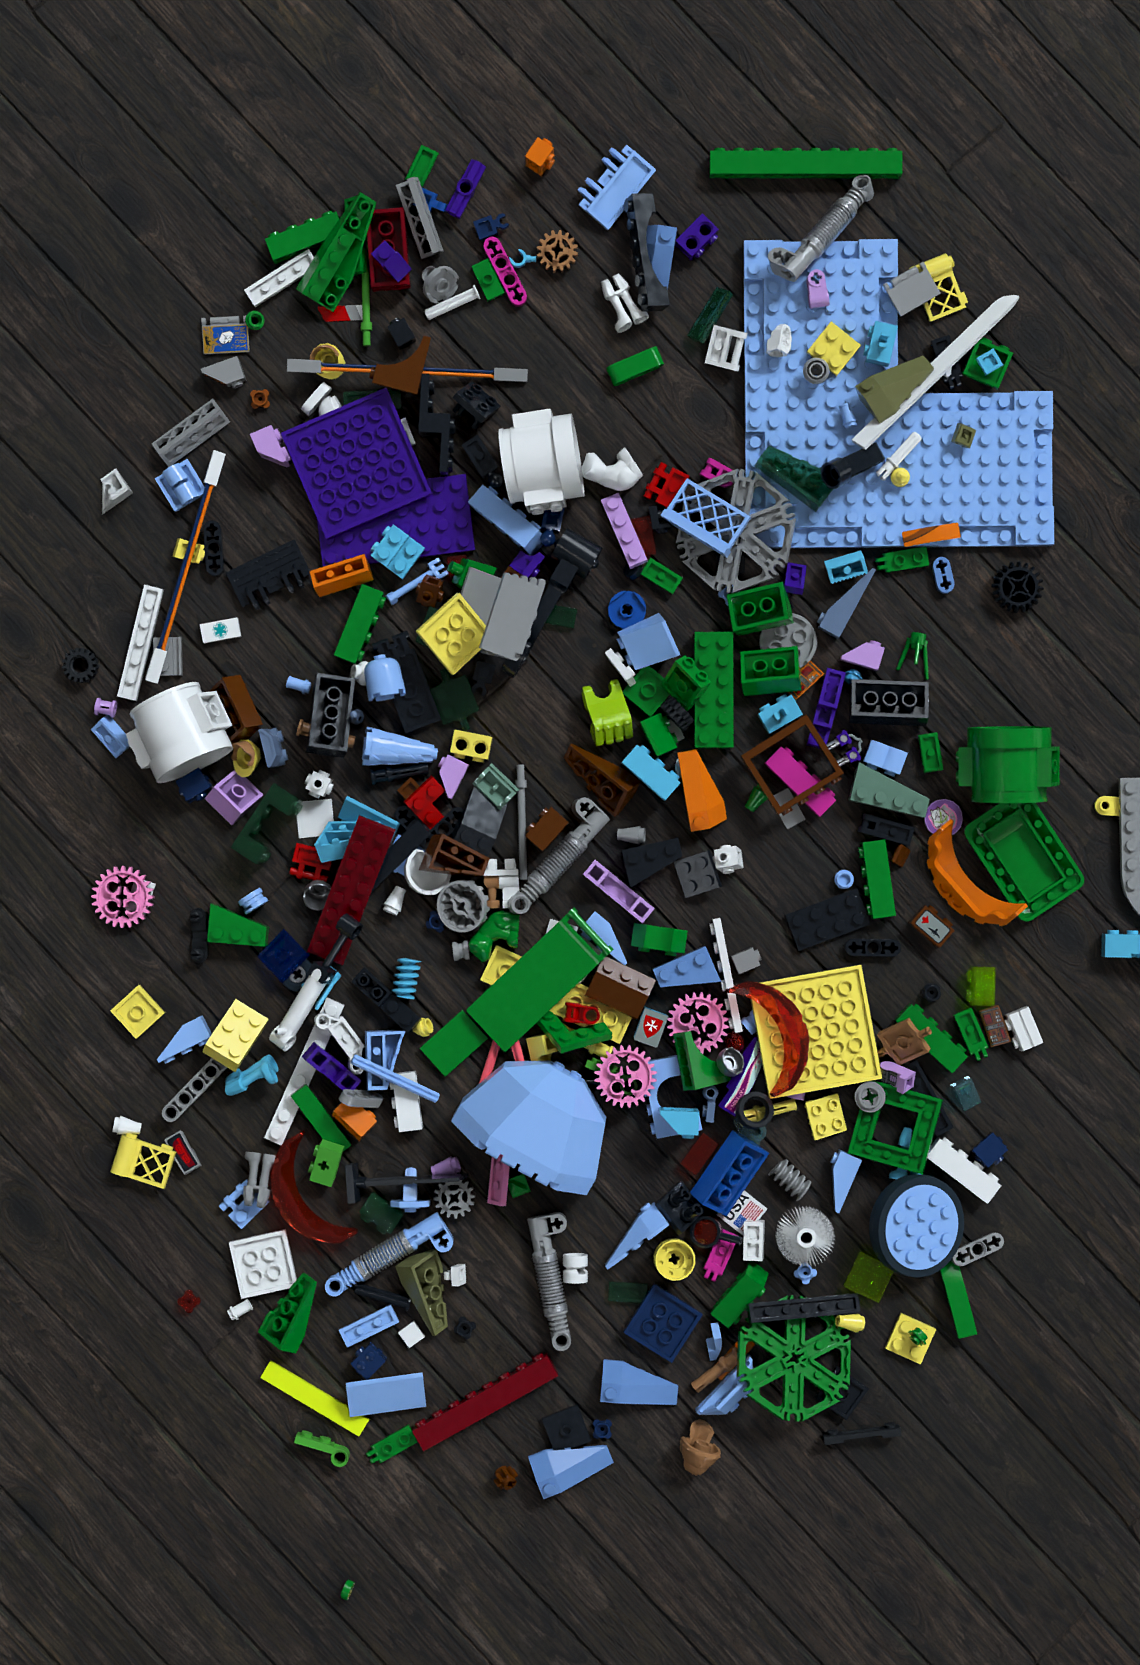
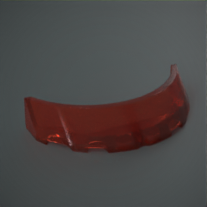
M745 981L725 989L726 993L742 995L755 1001L774 1019L783 1040L784 1061L780 1077L770 1092V1096L775 1097L793 1089L807 1064L809 1051L808 1030L806 1023L802 1020V1014L799 1009L779 990L765 984Z
M303 1130L284 1141L275 1157L271 1171V1190L276 1207L280 1209V1214L284 1220L305 1237L321 1242L341 1243L356 1235L358 1229L337 1226L323 1220L310 1210L297 1189L294 1177V1160L298 1145L305 1134Z

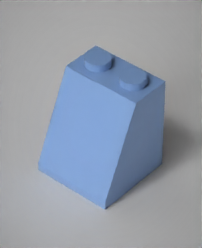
M659 613L617 632L620 637L617 639L621 650L625 649L627 653L624 656L625 660L635 670L680 655L666 621Z

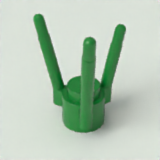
M912 632L911 638H907L905 648L896 668L897 671L900 670L911 645V649L915 650L914 665L918 664L919 651L923 648L925 680L929 679L928 641L926 640V634Z

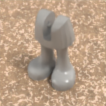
M245 1152L244 1157L249 1162L247 1186L243 1187L245 1206H252L254 1193H258L257 1207H265L271 1192L268 1189L270 1170L273 1165L280 1162L281 1157L263 1154L262 1171L259 1185L257 1186V1172L262 1154Z

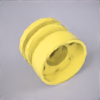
M669 1238L662 1241L655 1249L653 1255L654 1265L664 1278L672 1281L682 1280L693 1271L695 1254L685 1241ZM671 1254L679 1256L675 1264L669 1261V1258L672 1257Z

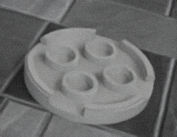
M792 613L793 624L762 630L759 646L760 650L798 646L801 668L815 654L817 636L807 619Z

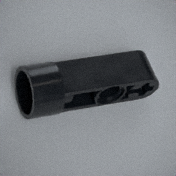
M875 442L866 450L861 449L844 458L838 457L823 464L820 470L821 478L827 487L836 489L848 483L851 477L883 462L885 457Z

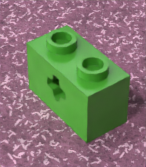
M322 1139L320 1145H316L313 1153L316 1159L315 1162H311L308 1173H311L309 1181L332 1187L344 1150L343 1145Z

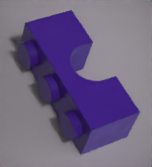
M315 1042L302 1055L305 1061L342 1090H355L361 1082L358 1076L353 1074Z

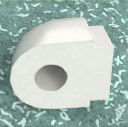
M335 395L332 397L328 396L321 401L318 408L319 416L342 407Z

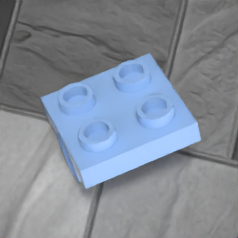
M188 459L168 467L163 471V474L155 478L175 512L200 498L205 489Z

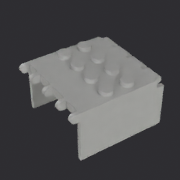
M469 567L460 594L486 625L479 646L481 653L514 661L519 659L531 635V627L537 616V608L546 584L544 579H538L537 581L535 577H531L528 581L527 576L522 575L519 578L517 574L510 575L507 572L503 573L502 578Z

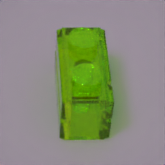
M970 966V970H967L966 978L967 982H970V989L966 990V1000L970 1001L969 1005L995 1006L996 967Z

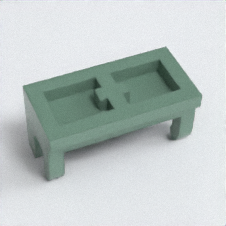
M492 763L472 783L499 810L519 791Z

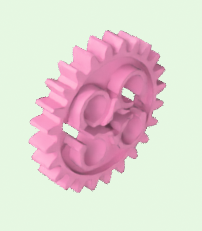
M122 866L120 871L118 867H114L113 873L107 869L108 876L101 874L102 881H95L99 886L92 888L97 893L91 896L96 899V902L92 903V905H98L99 907L95 910V913H102L100 919L106 917V924L113 921V927L120 923L121 928H124L125 923H127L128 927H132V921L139 924L138 918L145 920L146 918L143 913H150L147 907L154 905L149 902V899L155 898V896L149 895V892H152L154 888L147 887L151 881H144L146 875L139 876L140 870L133 873V867H129L128 871H126L125 866ZM117 875L122 878L130 875L125 882L126 884L136 883L137 890L131 893L128 887H124V890H122V887H118L117 891L113 893L110 891L109 885L111 882L120 884L121 880ZM122 893L127 895V899L123 900V907H128L131 901H134L137 905L134 912L130 910L125 911L129 919L125 916L116 919L118 914H120V910L112 912L109 909L111 901H115L118 907H122V899H119V895Z
M693 992L692 998L685 994L686 1000L683 1001L681 998H678L680 1004L673 1003L675 1011L669 1010L673 1017L667 1019L672 1024L668 1025L667 1028L673 1029L669 1036H673L674 1033L692 1030L700 1034L698 1027L693 1026L695 1019L692 1014H690L691 1019L688 1023L681 1022L680 1016L683 1013H689V1010L683 1005L691 1006L694 1000H696V1009L701 1005H706L708 1007L706 1015L701 1016L698 1012L695 1013L699 1020H703L701 1027L704 1032H706L705 1027L708 1023L715 1024L716 1030L713 1033H707V1036L713 1041L705 1040L700 1046L701 1038L698 1037L694 1040L695 1045L703 1054L704 1048L711 1052L710 1046L713 1045L715 1048H718L716 1042L723 1043L720 1037L721 1035L727 1036L723 1029L729 1028L728 1025L724 1024L729 1018L723 1017L727 1010H720L723 1004L716 1005L717 998L711 1001L710 994L704 998L703 992H700L699 997H696L695 992Z
M620 1045V1051L613 1047L612 1054L606 1051L608 1057H600L603 1064H596L600 1071H594L595 1074L599 1075V1078L594 1079V1081L600 1082V1085L596 1088L603 1089L600 1095L604 1096L607 1094L606 1102L613 1099V1106L620 1102L621 1108L624 1103H627L630 1108L631 1102L638 1106V1099L645 1102L643 1096H651L648 1089H655L651 1082H657L655 1078H652V1075H655L657 1072L651 1071L655 1064H648L651 1057L644 1058L645 1051L639 1054L638 1047L631 1051L630 1045H628L627 1050H624L623 1046ZM629 1053L627 1062L636 1060L639 1062V1068L632 1071L626 1065L627 1074H631V1077L628 1078V1086L631 1087V1082L635 1079L640 1080L642 1086L638 1090L631 1089L635 1098L627 1095L621 1099L624 1091L614 1092L612 1084L620 1082L625 1087L624 1079L620 1078L623 1075V1068L620 1066L618 1073H612L609 1071V1066L612 1063L620 1064V1060L616 1055L625 1057Z

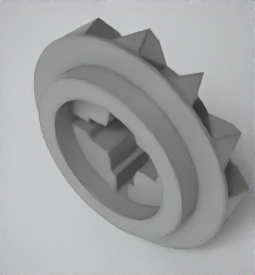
M865 1082L857 1088L855 1102L865 1112H876L884 1105L886 1093L878 1083ZM868 1089L871 1094H878V1096L873 1098V1105L870 1100H863V1098L868 1096Z

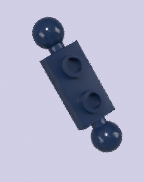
M565 507L562 511L558 512L544 511L540 530L545 531L540 537V541L544 546L549 547L555 543L556 537L553 533L559 534Z

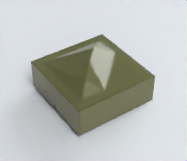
M957 423L951 442L965 448H970L976 430L962 423Z

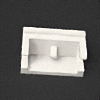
M765 1220L744 1221V1261H763Z

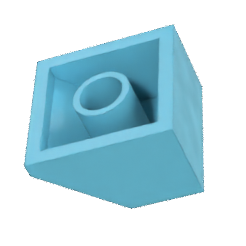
M659 1107L660 1115L679 1135H682V1138L693 1139L694 1135L699 1134L698 1109Z

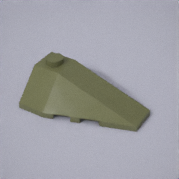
M920 356L874 374L856 385L855 388L860 401L875 419L882 423L898 412L903 401L911 397V392L925 381L934 370V367L924 356Z
M432 1249L410 1256L395 1267L402 1286L432 1336H436L448 1327L446 1303L443 1302L442 1291H445L444 1284H441L440 1274L443 1273V1267L437 1249Z

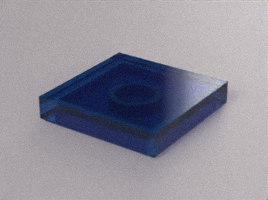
M283 929L257 957L283 983L310 955Z

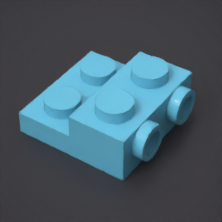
M393 524L392 527L387 526L383 531L382 536L384 538L380 543L376 542L370 550L373 552L371 557L401 579H404L425 550V547Z

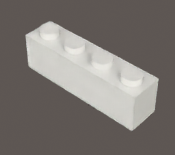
M937 1137L930 1147L928 1159L988 1204L1002 1186L998 1183L999 1178L991 1172L988 1175L983 1172L984 1167L978 1162L974 1161L971 1163L967 1159L969 1155L961 1149L958 1151L952 1148L953 1143L945 1137L942 1140Z

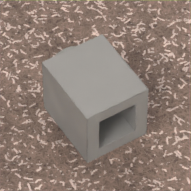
M753 947L731 956L738 974L760 966L759 961L762 960L758 949L754 951Z

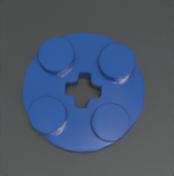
M621 591L610 600L608 615L615 626L625 629L644 620L646 604L639 594L631 591ZM624 605L632 607L630 615L622 613Z

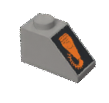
M237 356L201 369L204 376L227 387L238 388L243 385V382L247 381Z

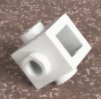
M319 770L318 773L315 771L312 774L309 773L304 783L307 785L305 789L310 790L308 794L318 799L320 795L323 797L326 794L329 795L334 786L332 784L333 780L329 778L330 774ZM320 780L322 785L317 788L315 782Z
M723 845L719 847L720 849L714 850L713 860L716 869L723 872V874H730L736 869L743 868L742 852L737 846Z

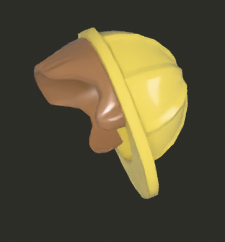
M329 343L320 344L310 354V360H321L323 363L345 364L341 352L336 346ZM322 371L317 374L332 380L341 376L343 372Z
M240 740L232 744L233 754L231 759L233 760L236 773L240 777H248L253 773L261 759L260 749L250 740Z

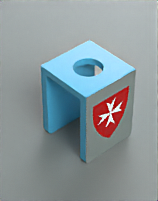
M644 1007L634 1034V1040L657 1048L668 1015Z

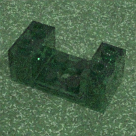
M273 783L231 848L256 865L266 863L271 856V853H269L271 848L253 837V834L257 835L263 827L261 822L264 818L268 819L274 810L271 808L272 806L293 817L302 810L303 805L301 803L303 800L279 784Z

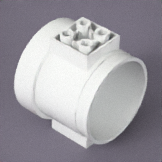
M551 409L512 414L514 427L499 429L501 462L510 503L514 504L515 502L522 501L525 503L529 513L539 515L543 514L545 510H551V512L562 511L564 507H567L566 499L584 497L580 452L572 414L553 416Z
M189 682L156 694L131 710L130 716L134 720L136 728L126 734L128 744L136 756L138 765L141 769L151 768L157 783H165L182 778L198 767L203 769L233 750L231 741L225 731L232 726V723L217 691L202 692L198 682Z

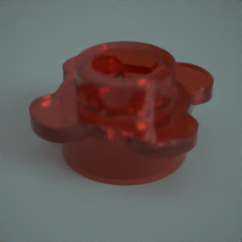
M186 1290L185 1295L180 1297L177 1302L187 1313H191L193 1308L200 1304L201 1299L196 1297L192 1290Z

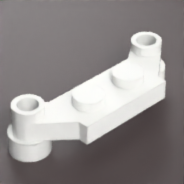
M325 1013L317 1014L314 1018L315 1025L321 1029H328L348 1056V1069L353 1074H361L364 1070L359 1067L353 1069L351 1064L354 1055L362 1057V1049L365 1047L343 1016L336 1018ZM323 1017V1022L319 1023V1019Z

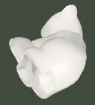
M623 448L617 454L618 462L606 466L595 453H587L581 469L584 478L617 491L630 489L643 476L626 448Z

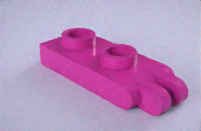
M723 1229V1233L738 1236L732 1232ZM720 1240L711 1249L703 1268L706 1270L704 1278L708 1279L711 1272L713 1273L711 1278L713 1282H715L717 1276H722L735 1243Z

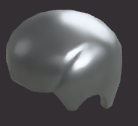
M314 880L308 883L303 894L305 905L311 910H323L331 890L330 884L323 880Z
M729 1047L719 1053L716 1061L717 1067L722 1074L733 1077L743 1072L744 1058L738 1050Z

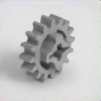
M461 1180L438 1184L441 1189H435V1193L438 1196L434 1197V1200L439 1201L436 1204V1208H442L441 1214L446 1211L448 1218L451 1214H454L455 1219H457L459 1213L464 1217L465 1210L471 1211L469 1205H474L475 1203L471 1198H475L476 1194H471L474 1187L468 1188V1180L465 1183ZM450 1185H459L458 1188H453V1189L450 1188V1187H448V1186H450ZM464 1191L467 1193V1202L463 1199ZM442 1192L446 1195L447 1201L445 1203H443L442 1201ZM459 1192V1201L455 1199L454 1201L449 1203L452 1197L450 1194L452 1193L453 1195H455ZM452 1206H458V1207H460V1209H457V1210H453V1209H450V1208H451Z

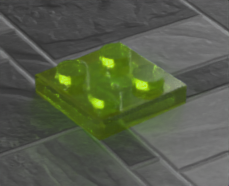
M859 1251L843 1286L879 1303L894 1271L886 1267L880 1260Z

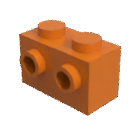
M537 137L525 155L526 166L540 176L544 174L546 169L550 170L555 162L553 144L545 138L540 139Z
M341 1103L332 1113V1116L359 1141L377 1122L376 1116L370 1110L366 1111L363 1107H350Z

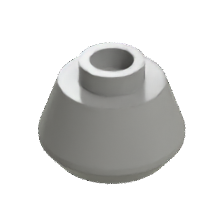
M811 358L803 367V375L812 384L823 383L829 376V366L821 358Z

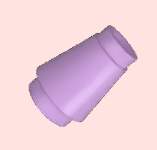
M452 1156L431 1166L432 1175L457 1174V1172L461 1171L458 1158H453Z

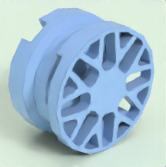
M261 888L254 890L238 901V904L245 909L244 913L246 915L269 901L262 895L263 891Z

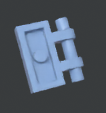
M248 1179L242 1184L239 1183L235 1187L236 1190L229 1196L227 1195L219 1205L223 1211L228 1207L233 1209L228 1216L241 1229L263 1209L257 1207L258 1193H254L252 1206H245L244 1200L239 1205L235 1202L241 1194L243 1195V1187L247 1186Z

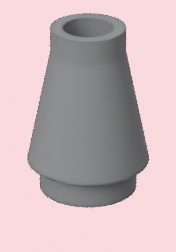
M641 826L618 829L617 840L637 845L645 843L646 830L641 828Z

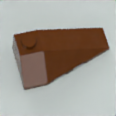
M574 744L569 745L564 756L565 761L576 775L581 776L588 784L586 786L589 791L592 790L599 798L597 800L598 803L614 817L618 816L635 795L641 782L627 770Z

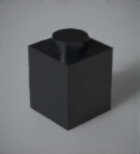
M396 318L389 323L390 325L387 328L399 350L416 342V338L405 318Z

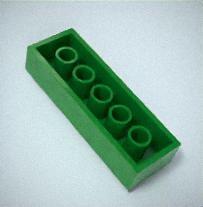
M694 632L695 666L700 671L706 672L708 679L711 681L705 693L699 696L694 704V748H733V632Z

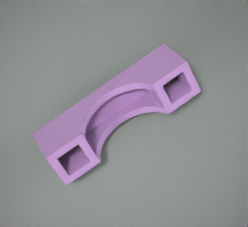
M594 860L583 873L585 877L641 923L655 909L598 861Z

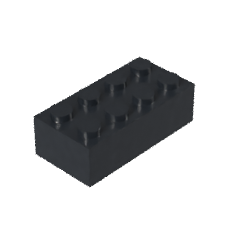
M322 673L316 674L313 685L306 753L340 758L345 757L348 748L350 712L352 711L355 678Z

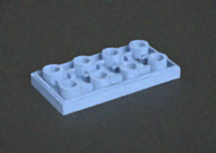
M422 1372L346 1383L350 1417L426 1407Z

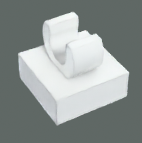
M465 1264L454 1265L451 1267V1270L444 1272V1280H451L452 1286H461L466 1283Z

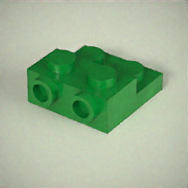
M982 337L973 346L962 375L998 389L1013 352H1010V349L1006 346L999 345L998 347L992 344L991 340ZM994 348L1003 366L985 376L976 358Z
M684 655L674 662L661 685L688 711L693 707L698 697L705 693L711 681L708 679L706 672L700 671L695 666L692 658Z

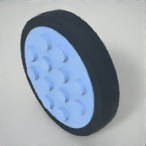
M921 1174L906 1175L890 1183L877 1198L869 1222L870 1241L878 1259L892 1271L909 1277L929 1276L944 1268L956 1254L964 1231L963 1209L956 1193L943 1181Z

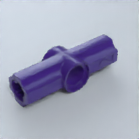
M471 159L464 175L457 183V188L445 212L455 218H461L468 202L474 196L475 189L486 166L477 160ZM467 185L471 187V190L464 193L461 191V188Z

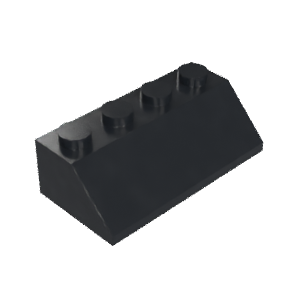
M851 680L849 723L926 726L929 719V682Z

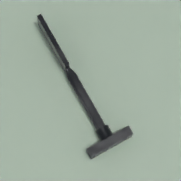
M358 1162L345 1165L348 1204L361 1201L360 1188H367V1186L457 1182L469 1177L468 1173L424 1175L421 1177L367 1178L359 1177Z

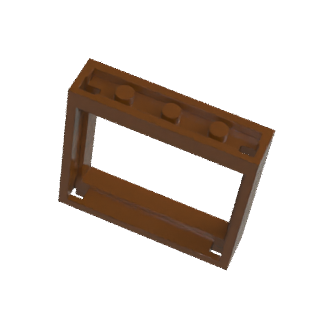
M807 714L741 755V759L777 815L781 813L783 816L793 810V805L797 803L799 806L809 800V795L815 793V795L820 794L826 790L825 785L830 782L834 785L842 780L841 775L844 774ZM806 725L835 772L780 806L751 759Z

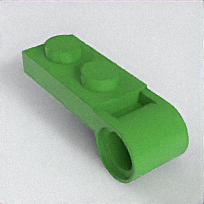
M592 1057L591 1060L587 1059L585 1067L594 1071H600L596 1064H602L603 1061ZM610 1064L609 1071L618 1073L620 1067ZM625 1074L620 1076V1078L624 1079V1082L628 1081L630 1077ZM633 1080V1081H632V1082L634 1083V1088H633V1089H634V1090H637V1087H638V1086H637V1082H636V1080ZM620 1083V1089L624 1091V1094H633L631 1091H626Z
M309 1431L297 1432L294 1443L332 1454L331 1461L337 1467H342L348 1462L350 1452L347 1447L332 1442L331 1438L326 1436H320L319 1438L312 1436L313 1433ZM342 1452L345 1455V1459L338 1460L335 1454Z

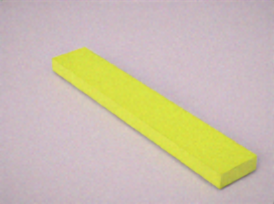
M270 1360L260 1377L357 1436L361 1435L369 1421V1418L364 1415L350 1417L349 1407L272 1360Z

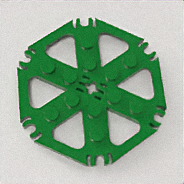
M787 1295L779 1300H787V1298L788 1300H790L794 1297L793 1295H790L789 1297ZM833 1315L819 1317L826 1322V1330L806 1341V1318L785 1320L784 1338L762 1322L749 1323L748 1329L741 1326V1331H738L737 1377L744 1374V1377L738 1380V1382L746 1381L748 1384L743 1389V1392L752 1390L746 1396L780 1420L790 1421V1415L793 1414L795 1422H802L840 1402L836 1399L843 1398L839 1393V1388L848 1390L847 1386L850 1385L851 1340L843 1342V1340L849 1338V1334L844 1336L840 1334V1330L843 1328L836 1327ZM753 1342L774 1358L753 1369H749L745 1364L746 1344ZM834 1348L839 1349L841 1353L840 1373L835 1375L814 1359ZM791 1354H793V1355H800V1354H802L801 1356H799V1357L796 1359V1362H797V1363H795V1361H793V1362L790 1361V1362H787V1363H786V1361L790 1360V1358L792 1357ZM783 1376L782 1404L775 1406L762 1397L759 1390L762 1386ZM804 1378L825 1394L823 1401L810 1408L803 1407Z

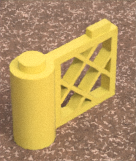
M945 253L925 261L926 268L934 282L939 281L938 285H936L937 288L948 294L944 304L934 300L935 297L929 300V305L928 302L923 304L929 322L966 308L965 303H968L965 292L961 293L952 271V267L955 265L951 255L948 256ZM919 264L915 265L918 268L919 273L923 271L920 268ZM950 277L952 282L950 291L940 287L942 280ZM950 295L958 298L960 306L952 308L947 305ZM933 302L943 306L940 314L932 316L930 310Z
M122 1134L110 1172L165 1189L176 1155V1151H173L174 1147L162 1144L160 1147L137 1138V1134ZM143 1146L148 1147L152 1153V1156L145 1160L141 1154ZM161 1153L170 1154L168 1163L162 1165L157 1155ZM154 1157L159 1167L150 1172L146 1161ZM143 1164L147 1172L143 1176L134 1174L136 1166ZM161 1170L163 1174L162 1183L156 1182L152 1173Z

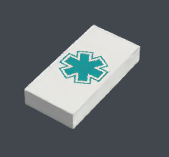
M238 617L200 624L204 644L242 637Z

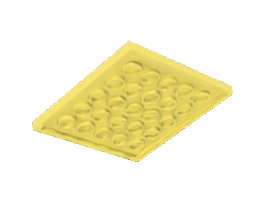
M861 965L748 985L767 1093L770 1099L882 1079Z

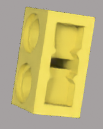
M454 730L450 753H454L455 758L465 759V756L473 757L472 761L484 763V759L489 760L493 737ZM465 740L467 742L466 749L458 750L456 747L457 742ZM479 743H483L486 746V751L483 754H478L475 751V747Z

